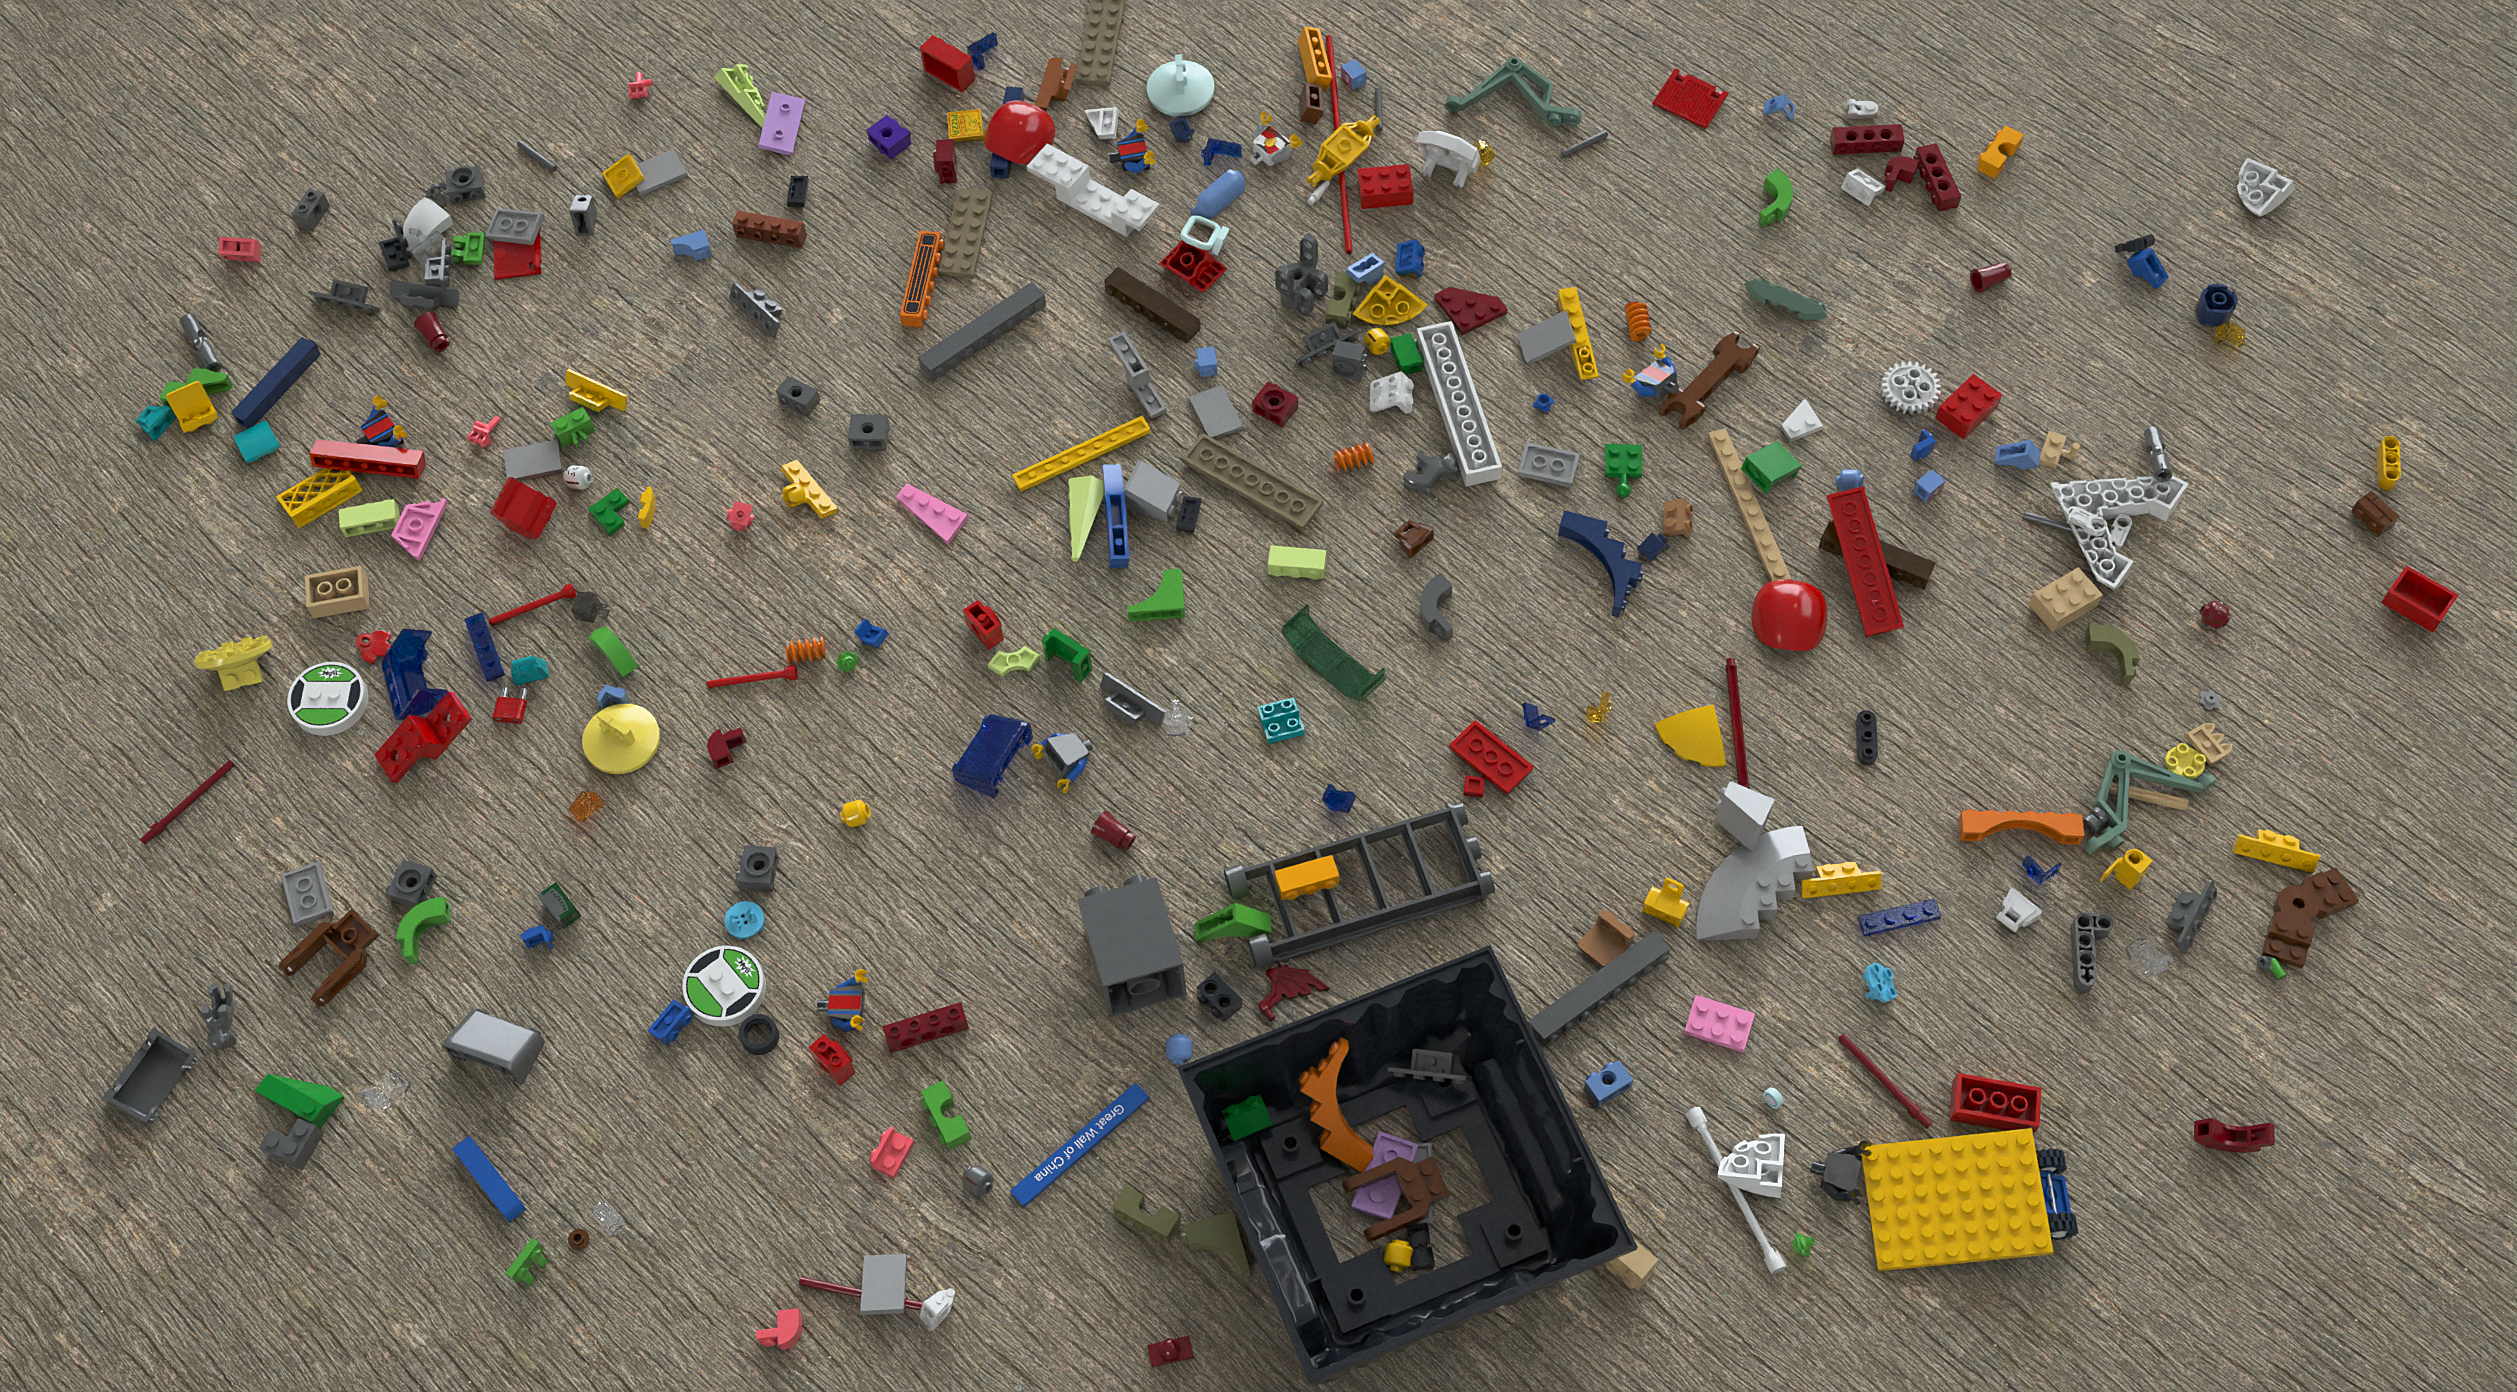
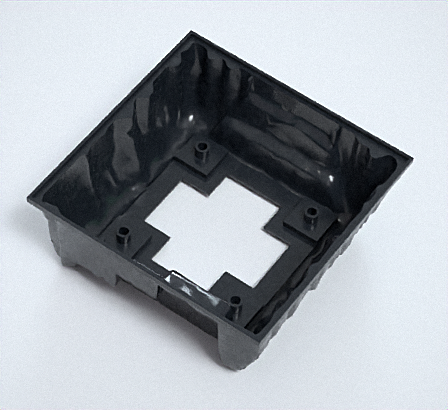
M1491 945L1177 1067L1309 1385L1314 1383L1321 1385L1345 1376L1352 1367L1363 1368L1371 1362L1382 1358L1386 1353L1403 1351L1422 1340V1338L1435 1333H1443L1445 1329L1450 1331L1456 1330L1473 1317L1483 1313H1491L1495 1308L1502 1305L1507 1307L1518 1303L1526 1295H1532L1543 1288H1549L1555 1283L1579 1275L1584 1271L1626 1255L1638 1248ZM1341 1037L1348 1041L1349 1050L1341 1063L1337 1076L1336 1097L1341 1113L1348 1125L1352 1128L1406 1106L1422 1142L1461 1127L1494 1198L1492 1202L1457 1215V1219L1472 1249V1255L1399 1285H1395L1387 1264L1384 1263V1257L1379 1247L1342 1263L1339 1262L1308 1191L1310 1187L1346 1173L1340 1159L1320 1148L1319 1136L1324 1127L1310 1120L1309 1108L1315 1099L1300 1091L1299 1082L1300 1076L1304 1071H1308L1311 1066L1316 1069L1318 1068L1320 1061L1323 1058L1326 1059L1330 1054L1329 1049L1334 1042L1337 1043ZM1413 1049L1455 1053L1453 1074L1471 1076L1472 1080H1465V1084L1452 1083L1453 1079L1445 1078V1082L1449 1083V1086L1442 1087L1439 1085L1440 1081H1432L1433 1076H1425V1080L1415 1079L1413 1074L1406 1073V1077L1393 1076V1072L1387 1071V1068L1411 1069ZM1261 1095L1273 1125L1234 1141L1222 1110L1227 1109L1230 1105L1246 1101L1249 1097ZM1289 1142L1296 1144L1292 1149L1287 1148L1285 1145ZM1510 1230H1517L1519 1235L1513 1237L1508 1232ZM1353 1294H1360L1363 1298L1360 1301H1354L1351 1299V1296Z

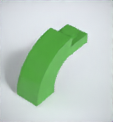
M598 628L592 632V635L587 637L604 654L615 671L622 677H625L639 667L628 650L609 628Z

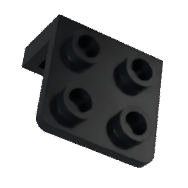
M392 220L396 238L379 242L389 272L410 267L408 259H411L409 249H406L409 245L406 237L402 236L404 232L401 224L397 225L396 220Z

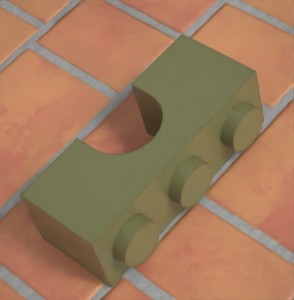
M1338 271L1334 284V296L1343 299L1329 300L1325 312V324L1335 321L1338 327L1346 328L1348 321L1351 322L1353 311L1351 310L1352 307H1356V294L1360 293L1362 284L1357 283L1344 272Z
M1125 1186L1112 1206L1115 1217L1123 1222H1126V1220L1131 1222L1133 1227L1141 1232H1144V1230L1149 1232L1151 1237L1158 1242L1163 1240L1168 1243L1181 1223L1180 1215L1164 1206H1161L1159 1211L1152 1216L1144 1215L1140 1211L1145 1203L1144 1195Z

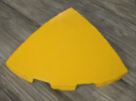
M1385 274L1354 311L1353 315L1370 324L1396 325L1414 318L1428 305L1403 285L1396 283Z
M1714 705L1678 713L1655 723L1661 740L1664 744H1668L1674 749L1675 754L1686 761L1691 759L1700 762L1701 766H1726L1723 742Z

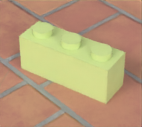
M394 499L339 509L340 529L345 537L393 529L400 518L399 507Z
M1270 545L1268 574L1291 576L1294 578L1307 577L1315 580L1324 579L1326 550Z

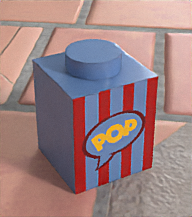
M1354 59L1341 66V78L1354 90L1366 83V71Z
M1931 469L1916 481L1913 492L1925 503H1928L1942 491L1945 480L1940 474L1935 473Z

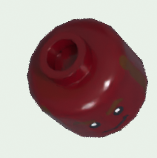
M2216 601L2204 604L2199 612L2201 614V621L2215 629L2225 627L2231 617L2228 607Z

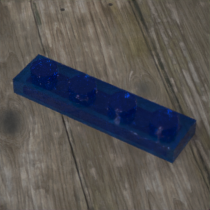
M483 613L465 618L466 626L487 682L505 676Z
M1932 898L1859 915L1857 919L1865 937L1941 919L1942 914L1936 899Z

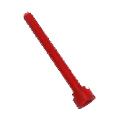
M572 583L564 586L565 588L561 589L562 591L490 618L489 624H498L562 598L573 599L577 597L576 591Z
M788 665L787 668L780 671L709 680L706 682V686L713 688L784 677L789 680H797L798 672L796 665Z

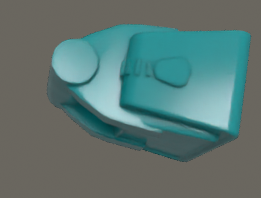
M148 405L136 418L135 422L141 426V429L151 439L156 441L177 416L168 406L154 407Z
M535 655L513 660L511 665L513 684L517 686L548 678L547 662L541 658H536Z

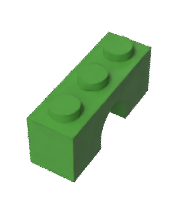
M943 1080L921 1091L923 1098L920 1101L925 1111L929 1109L931 1113L929 1119L933 1127L939 1128L941 1133L937 1135L942 1145L947 1144L949 1150L972 1139L961 1114L954 1118L943 1116L944 1111L954 1105L952 1096Z

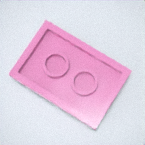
M1696 995L1684 1034L1744 1052L1755 1013Z

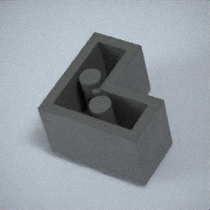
M298 1118L288 1136L269 1130L259 1149L267 1157L303 1171L322 1138L323 1132L316 1125Z

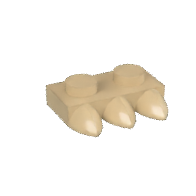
M2213 723L2202 724L2188 732L2185 736L2191 745L2200 754L2205 756V762L2209 766L2224 759L2232 749V744H2220L2224 734H2211L2215 728Z

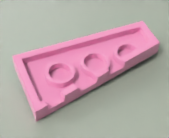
M907 483L896 496L898 502L912 514H915L924 525L926 524L930 527L932 532L937 536L939 535L947 545H949L968 519V514Z

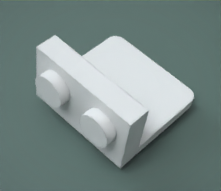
M1401 371L1372 381L1370 384V410L1375 413L1397 405L1405 414L1412 412V389L1414 388L1412 380Z

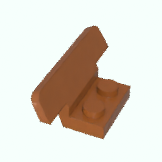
M1063 57L1049 59L1035 106L1043 111H1047L1050 100L1065 102L1078 64L1071 62L1069 68L1065 67V70H1060Z

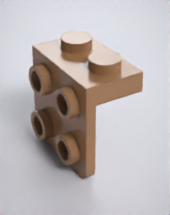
M1602 909L1598 914L1596 924L1584 935L1577 946L1596 963L1604 967L1630 947L1635 933L1630 926L1623 925L1618 921L1613 913Z

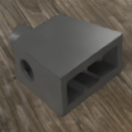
M591 194L576 195L569 209L576 236H593L597 218L593 196Z

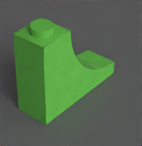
M1182 569L1164 570L1161 584L1150 598L1141 603L1127 606L1129 622L1184 618Z
M1234 903L1195 922V941L1199 943L1221 937L1240 936L1250 938L1263 933L1266 935L1272 933L1270 914L1238 903Z

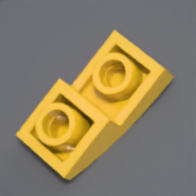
M648 486L646 491L640 496V503L643 509H640L638 513L640 525L645 529H649L656 508L655 495L652 487Z

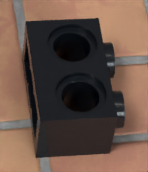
M1215 972L1196 987L1197 999L1203 1005L1207 1004L1211 1008L1210 1012L1216 1019L1220 1018L1225 1022L1242 1008V999ZM1209 989L1216 990L1213 994H1208L1206 991ZM1228 1003L1229 1006L1226 1008L1220 1007V1004Z

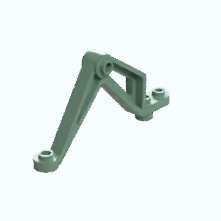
M1518 57L1507 59L1501 67L1464 99L1453 95L1447 97L1445 102V108L1448 111H1463L1509 82H1513L1541 119L1547 121L1550 126L1558 127L1561 123L1577 125L1581 122L1582 117L1581 112L1575 108L1550 105L1553 83L1522 62ZM1523 76L1544 91L1542 100L1524 81Z
M2117 750L2113 752L2107 761L2092 807H2099L2105 811L2109 817V821L2106 823L2108 828L2101 833L2102 836L2099 838L2094 836L2088 840L2085 850L2091 856L2107 845L2113 851L2125 842L2121 836L2127 829L2129 777L2196 793L2205 791L2217 779L2212 774L2207 775L2205 773L2196 781H2193L2132 756L2125 751ZM2114 776L2118 777L2116 813L2106 803Z

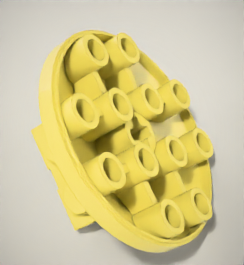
M250 636L240 639L241 642L233 644V641L221 644V647L213 651L205 650L199 652V655L195 657V667L204 670H218L224 691L263 682L257 659L273 646L271 639L267 636L252 639Z
M616 704L601 710L589 721L583 733L582 746L589 762L600 771L609 774L630 773L642 768L654 756L660 743V729L653 715L643 707L634 704Z

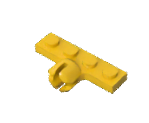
M798 460L782 465V473L792 483L782 489V499L784 503H787L788 507L793 508L802 503H808L821 519L837 513V506Z

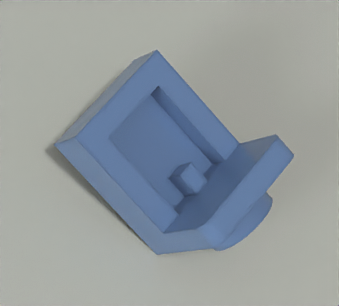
M607 684L597 695V702L602 709L606 708L609 701L617 704H629L630 702L624 689L620 687L614 688Z

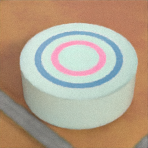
M1770 1087L1763 1093L1765 1101L1774 1109L1779 1108L1784 1103L1782 1095L1775 1088Z

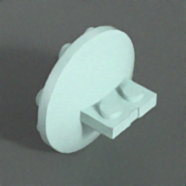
M1182 54L1175 55V61L1161 65L1150 75L1147 82V95L1151 104L1165 114L1172 117L1192 116L1211 102L1214 95V80L1206 68L1195 62L1182 60Z

